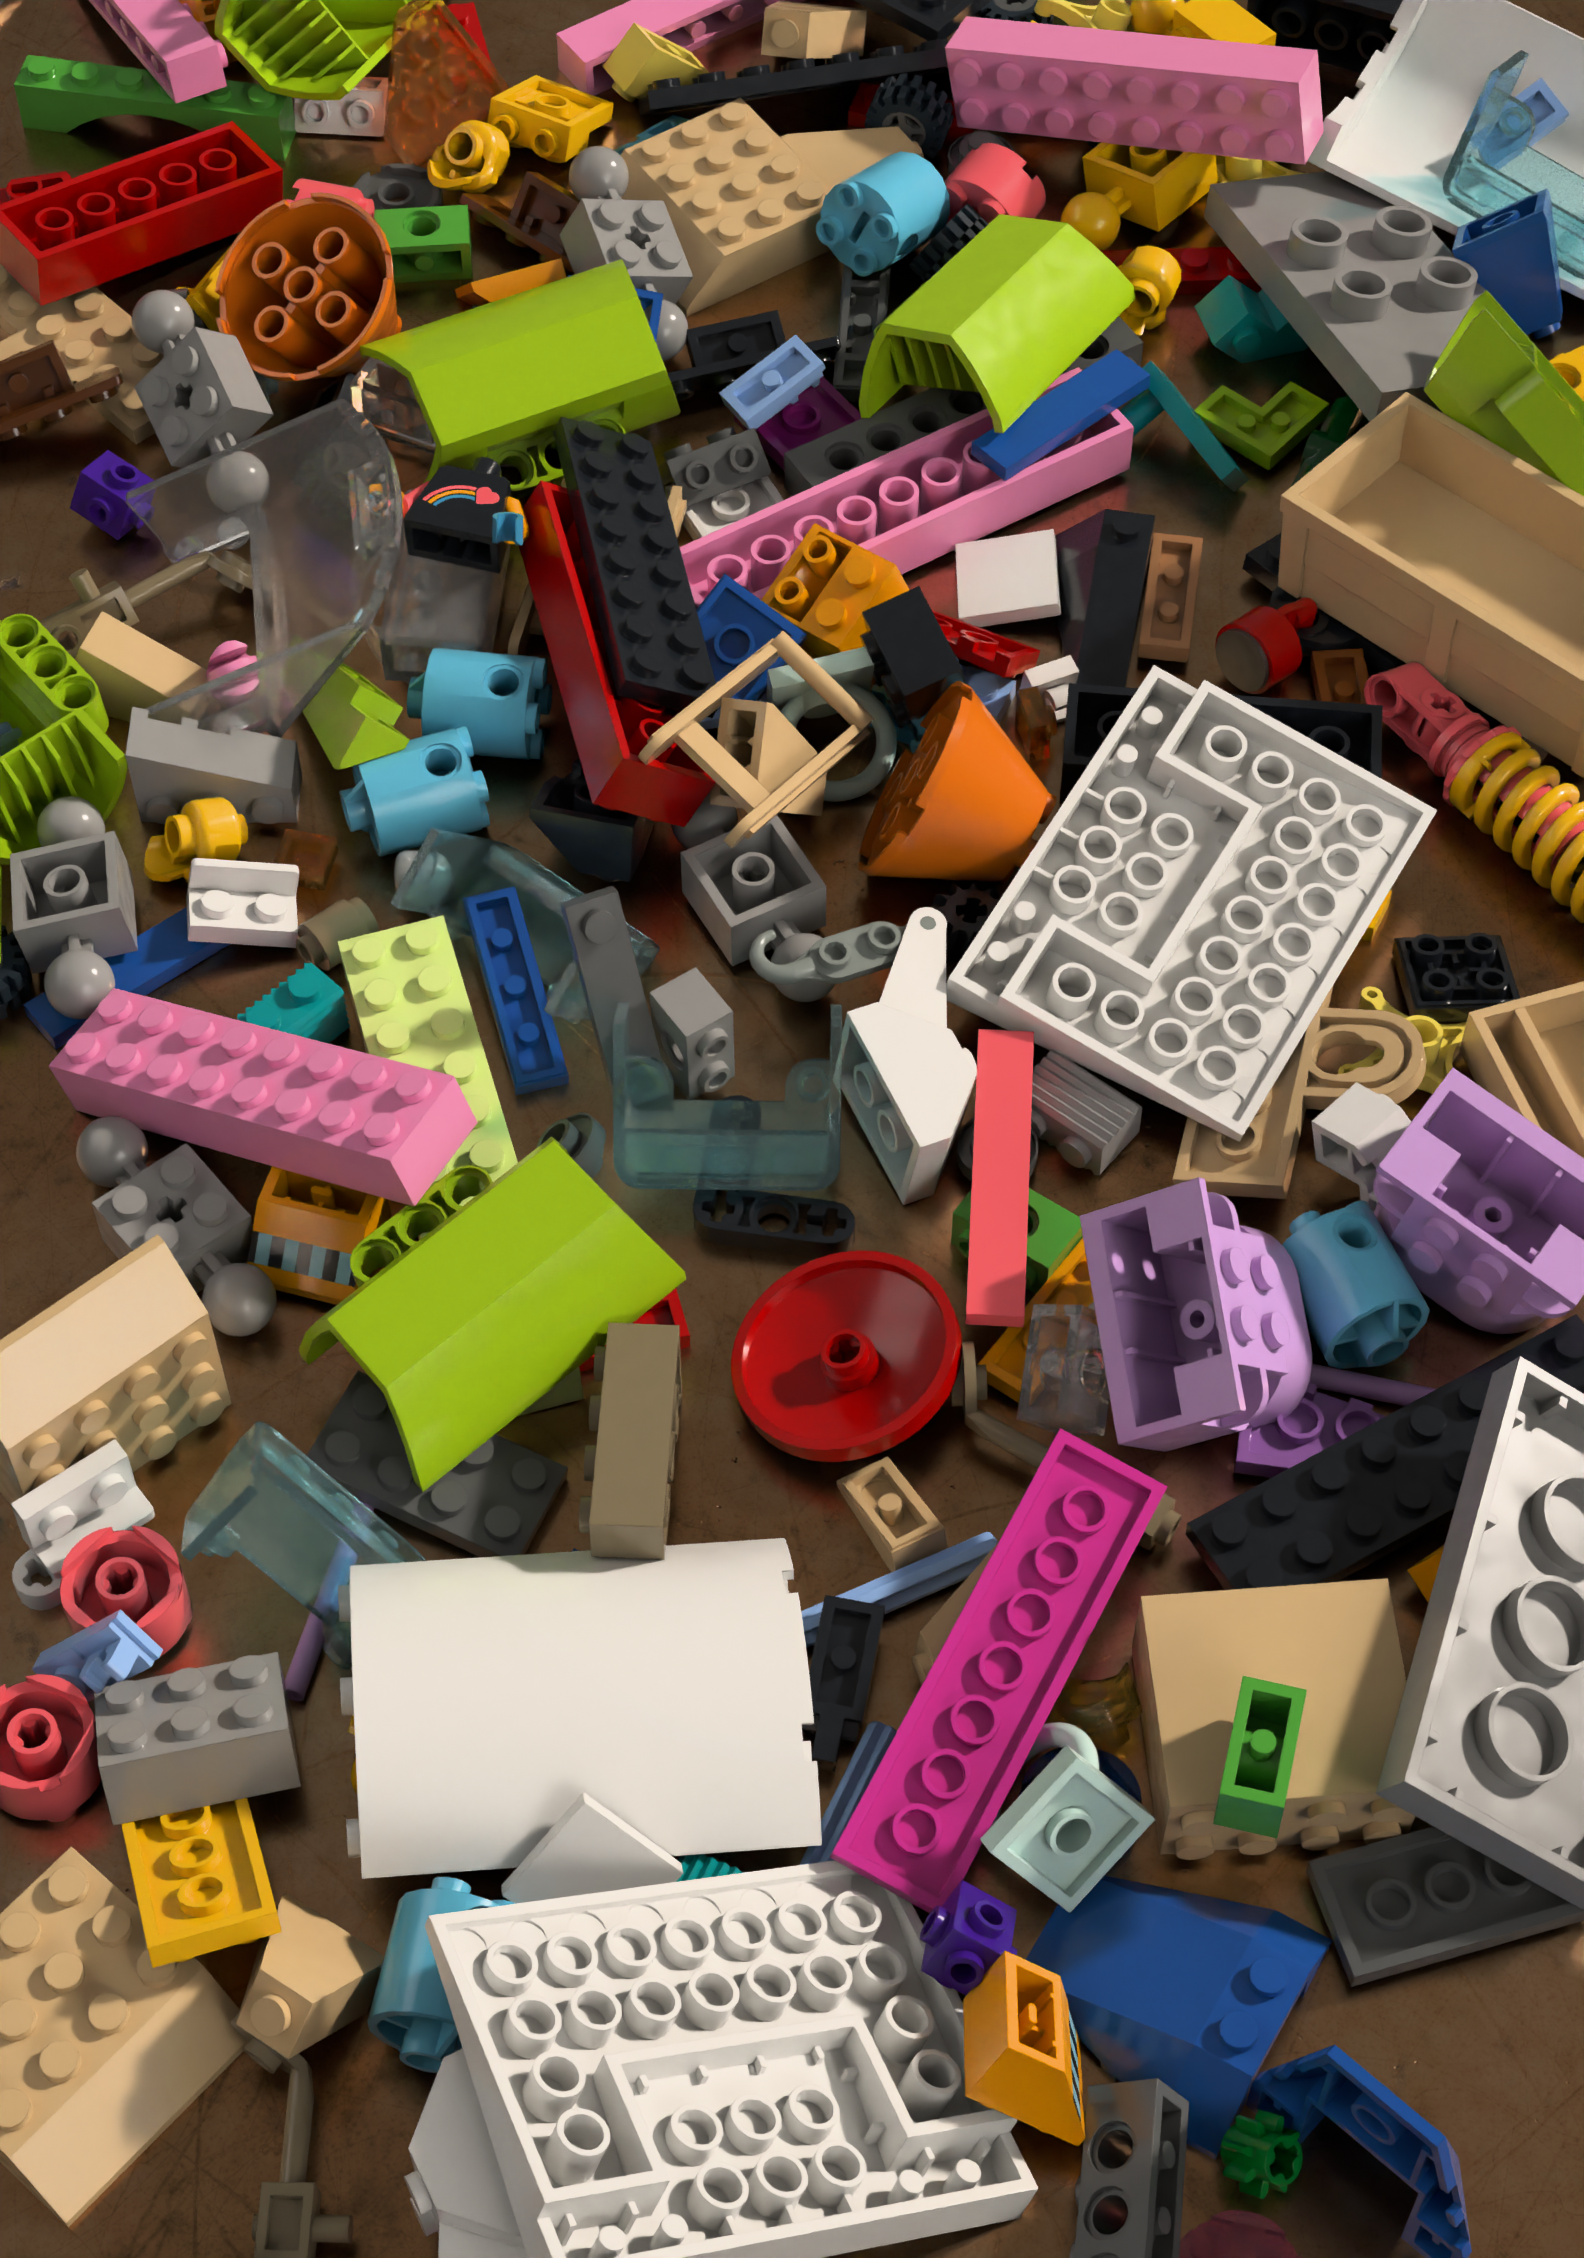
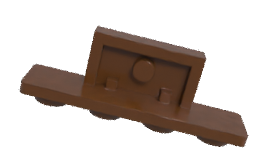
M526 172L512 209L488 195L461 194L459 203L462 205L468 204V209L473 211L471 217L475 221L489 227L501 228L506 232L505 239L523 248H533L540 253L539 260L543 263L561 258L564 269L574 274L560 238V233L580 202L574 194L538 172Z
M54 340L0 361L1 441L23 434L28 430L27 423L43 416L46 422L58 420L73 411L71 405L89 398L91 403H98L118 393L116 386L123 384V377L119 367H114L73 384Z

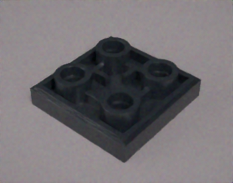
M1472 933L1468 936L1437 937L1431 934H1421L1416 937L1394 938L1392 954L1410 1016L1423 1015L1434 1019L1438 1023L1467 1022L1468 1014L1471 1011L1520 999L1500 935Z

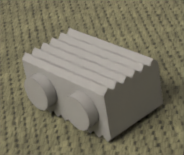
M1050 1050L1047 1056L1043 1057L1040 1064H1036L1033 1070L1031 1126L1037 1138L1046 1140L1050 1146H1055L1069 1164L1077 1168L1091 1169L1094 1175H1100L1139 1133L1142 1106L1058 1052Z

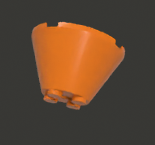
M322 192L311 193L310 198L300 199L291 203L284 199L265 209L237 236L229 248L219 271L215 292L220 295V318H216L219 332L236 336L252 370L270 379L301 381L337 377L347 372H351L357 378H362L368 375L380 360L371 357L362 359L359 352L360 346L398 334L402 328L401 318L397 314L393 262L387 238L380 225L367 211L352 200L339 195Z
M956 681L941 694L921 721L920 726L926 728L920 744L914 754L904 749L877 801L859 850V854L868 858L867 865L860 862L857 866L859 871L869 876L958 881L975 880L977 882H1001L1005 884L1011 877L1015 867H1022L1038 841L1032 839L1038 823L1043 824L1048 819L1056 804L1057 797L1047 791L1041 780L972 687L961 681Z

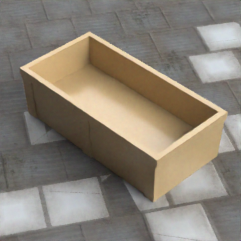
M1405 392L1281 495L1280 511L1283 512L1278 587L1297 599L1299 597L1313 599L1317 604V608L1403 662L1420 663L1446 689L1505 726H1513L1523 737L1571 766V771L1584 778V496L1410 393Z

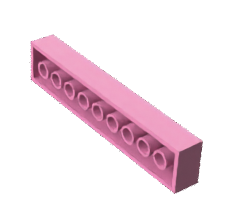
M1077 367L1060 375L1036 400L1082 370ZM984 409L681 546L680 551L696 610L724 573L761 600L814 523L896 564L902 575L955 550V544L975 541L1130 469L1134 426L1118 409H1115L1013 477L1004 481L971 454L972 441L993 428L992 418L988 409Z

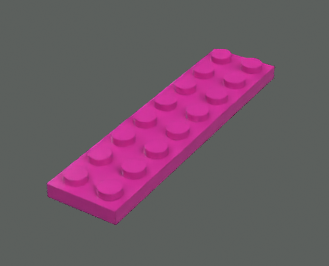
M1061 1428L1059 1429L831 1853V1859L928 1913L937 1905L942 1906L960 1881L964 1879L982 1844L980 1838L990 1829L1168 1486Z

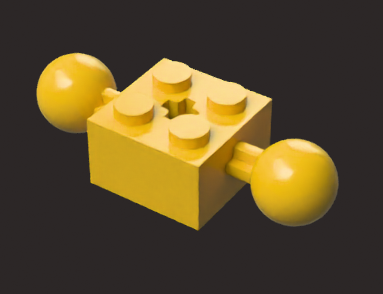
M1132 0L1130 5V11L1133 14L1130 23L1135 33L1275 46L1277 33L1233 0H1190L1186 3L1184 0Z
M1101 142L1082 157L1087 192L1075 196L1067 203L1062 212L1061 222L1071 225L1099 250H1105L1116 239L1120 230V217L1159 232L1207 194L1210 184L1218 183L1216 157L1220 155Z

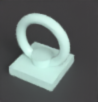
M865 647L813 659L874 718L872 725L876 734V749L870 764L864 771L850 779L842 781L826 780L824 801H847L865 795L879 785L886 777L895 759L897 750L895 725L883 703L870 692L874 663H872ZM789 665L768 669L767 700L769 703H773L795 728L803 715L805 718L815 719L838 713Z
M1054 1722L1043 1725L1024 1764L1044 1750L1054 1747L1063 1749L1001 1817L999 1810L990 1829L980 1840L992 1855L1071 1913L1156 1819L1145 1806L1099 1771L1096 1747L1083 1730L1069 1723Z

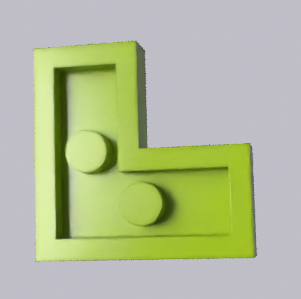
M1291 381L1262 407L1222 385L1194 411L1218 441L1265 469L1270 470L1325 420L1328 415L1329 403Z

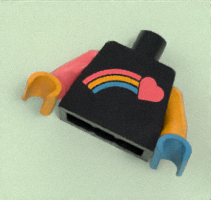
M488 457L476 458L470 470L448 465L440 467L430 481H426L405 495L401 490L389 486H376L373 489L369 514L387 515L388 520L394 523L404 521L408 555L500 574L507 544L523 545V542L527 540L530 534V528L521 502L511 497L510 481L501 476L502 470L499 464Z

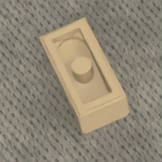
M888 1456L836 1481L838 1489L891 1572L948 1548L944 1526Z

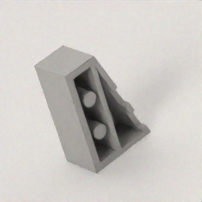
M132 706L125 756L141 822L165 824L168 816L180 814L183 806L192 800L221 797L231 802L237 814H242L247 823H297L302 770L296 741L232 727L229 735L197 728L198 720L185 717L181 718L180 725L148 718L149 710Z

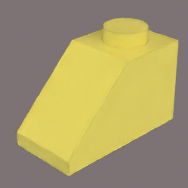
M636 23L632 24L602 66L615 81L612 84V88L620 96L632 103L636 98L639 99L640 95L648 91L647 85L653 84V81L680 78V84L684 86L691 85L692 79L697 78V75L709 73L692 52Z

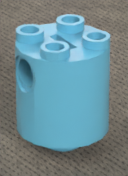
M901 151L886 156L835 185L825 196L820 211L821 219L816 224L818 239L829 247L841 263L851 268L859 276L865 277L876 271L883 270L930 242L945 227L950 214V200L943 177L929 161L918 154Z
M434 648L429 656L426 671L419 677H411L407 693L408 717L421 719L422 736L466 726L471 738L474 755L541 760L545 747V730L539 729L541 714L549 715L552 705V685L546 684L548 660L547 658Z
M466 726L410 739L403 750L352 766L355 787L339 791L345 819L351 832L361 829L369 833L378 856L382 857L482 830L483 827L490 826L489 814L485 802L489 801L488 788L482 771L473 772L469 757L474 756V751Z
M1356 1201L1345 1208L1323 1214L1322 1216L1318 1211H1309L1294 1219L1289 1225V1231L1292 1235L1286 1239L1283 1246L1290 1254L1297 1270L1308 1329L1328 1365L1339 1369L1375 1367L1397 1359L1408 1348V1341L1415 1337L1425 1325L1430 1310L1369 1204L1366 1201Z
M436 1877L433 1879L431 1889L406 1892L398 1901L367 2021L371 2033L382 2042L399 2050L400 2060L404 2064L431 2073H438L443 2058L462 2049V2045L425 1929V1923L429 1915L516 1904L506 1900L491 1901L470 1894L471 1887L469 1884L451 1877Z

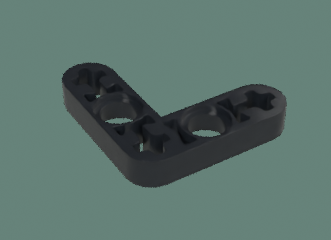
M742 1095L729 1096L720 1100L712 1111L693 1202L694 1229L698 1236L706 1242L718 1245L818 1258L852 1249L855 1242V1217L852 1211L844 1204L830 1200L751 1190L762 1135L761 1110L758 1104L751 1098ZM734 1118H743L744 1122L740 1125L738 1142L730 1141L729 1125H732ZM723 1160L736 1161L743 1167L742 1172L732 1178L719 1177L712 1169L718 1162ZM717 1195L726 1197V1214L723 1215L720 1222L711 1220V1216L716 1211ZM778 1213L788 1218L790 1223L784 1230L770 1232L760 1227L759 1220L767 1214ZM799 1218L807 1219L805 1234L799 1233ZM828 1223L837 1225L833 1236L823 1235V1231Z

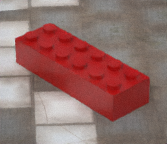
M233 121L0 204V264L40 306L59 301L67 296L99 286L107 281L139 271L147 266L241 232L257 215L283 200V169Z

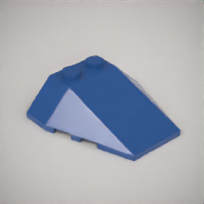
M1104 1875L1071 1913L1059 1904L1057 1905L1026 1960L1061 1976L1079 2039L1101 2062L1100 2067L1114 2082L1116 2080L1126 2082L1158 2078L1189 2101L1186 2144L1216 2160L1221 2151V2143L1226 2131L1236 2123V2117L1241 2114L1246 2104L1252 2081L1255 2079L1298 1997H1304L1333 1940L1274 1909Z
M1332 2045L1263 2071L1252 2081L1246 2106L1255 2114L1260 2109L1284 2116L1283 2127L1299 2131L1300 2137L1297 2140L1299 2144L1304 2141L1326 2115L1419 2193L1401 2238L1425 2258L1470 2257L1472 2249L1458 2155L1448 2139L1438 2129L1433 2127L1339 2047Z

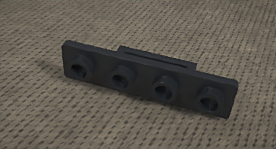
M778 310L687 329L686 346L692 368L668 373L677 401L690 398L694 395V391L712 387L714 392H721L784 344L786 339ZM839 336L805 343L824 363L825 368L832 364L836 357V351L841 348Z

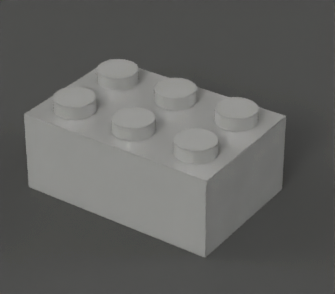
M278 1652L258 1656L247 1655L234 1661L199 1668H183L174 1673L135 1681L124 1680L104 1687L103 1691L98 1694L94 1692L98 1768L113 1825L301 1787L291 1709Z

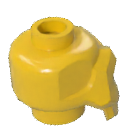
M469 120L460 123L449 133L445 143L435 149L432 159H429L427 174L430 183L447 191L462 190L473 194H482L495 186L498 178L503 174L510 157L509 143L504 133L494 125L482 121Z
M1149 245L1137 247L1130 253L1122 265L1117 266L1133 284L1136 297L1119 317L1138 337L1143 334L1144 329H1153L1165 321L1166 308L1173 300L1181 282V269L1177 260L1160 247Z
M221 797L196 799L186 803L180 814L167 817L164 835L152 836L150 838L144 859L145 875L149 879L159 882H170L184 877L189 882L191 861L194 858L235 861L240 853L241 845H245L248 840V826L245 817L242 814H237L232 803Z

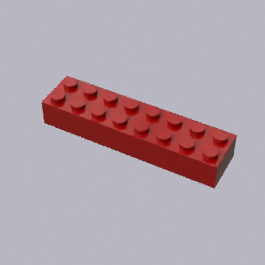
M540 480L523 507L530 528V534L527 540L523 542V545H519V549L592 804L599 805L608 810H619L646 817L654 822H665L685 828L716 782L676 743L648 765H645L638 758L640 752L648 744L647 740L681 711L617 696L567 488Z

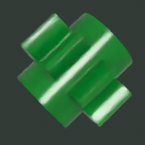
M1259 2109L1255 2120L1238 2115L1236 2123L1226 2131L1221 2143V2157L1226 2166L1222 2173L1225 2177L1240 2181V2192L1264 2199L1269 2188L1285 2193L1287 2185L1298 2176L1303 2160L1302 2149L1297 2141L1300 2133L1299 2131L1283 2127L1284 2116Z

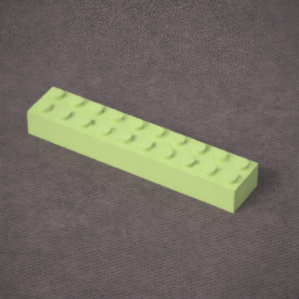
M444 916L338 941L344 974L366 1053L454 1076L478 1122L431 1186L450 1171L459 1166L466 1165L482 1168L488 1172L494 1182L515 1166L518 1161ZM475 1196L464 1199L459 1205L464 1206ZM429 1232L418 1235V1239H422ZM579 1367L518 1416L584 1399Z

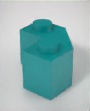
M1230 275L1194 306L1212 344L1240 363L1304 351L1309 347L1263 290L1256 293Z

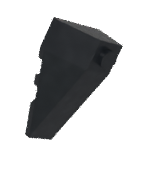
M1104 509L1055 535L1061 615L1054 616V620L1060 633L1062 656L1071 655L1079 670L1076 684L1126 687L1148 575L1155 515Z
M580 758L572 763V772L567 776L560 778L554 775L544 782L529 811V818L578 873L594 875L601 880L610 882L619 880L630 882L644 855L655 823L646 817L619 810H608L599 805L592 804Z

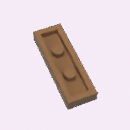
M1153 533L1137 657L1188 663L1203 538Z

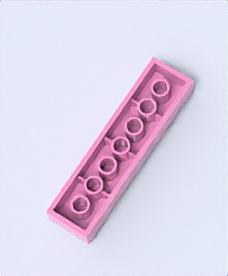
M969 16L964 18L945 47L958 127L1303 165L1308 161L1324 132L1317 50Z
M113 988L99 1003L94 1012L74 1036L68 1040L65 1047L49 1065V1068L76 1111L101 1118L107 1116L122 1117L130 1120L143 1130L414 1207L478 1123L455 1077L452 1075Z

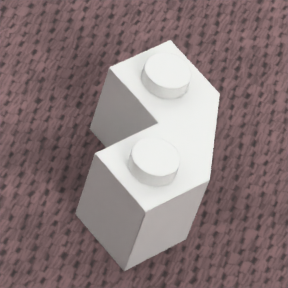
M1356 1082L1312 1120L1316 1161L1358 1184L1361 1201H1366L1374 1213L1378 1203L1374 1193V1179L1377 1174L1375 1170L1410 1125L1411 1120L1391 1098L1381 1093L1377 1094Z

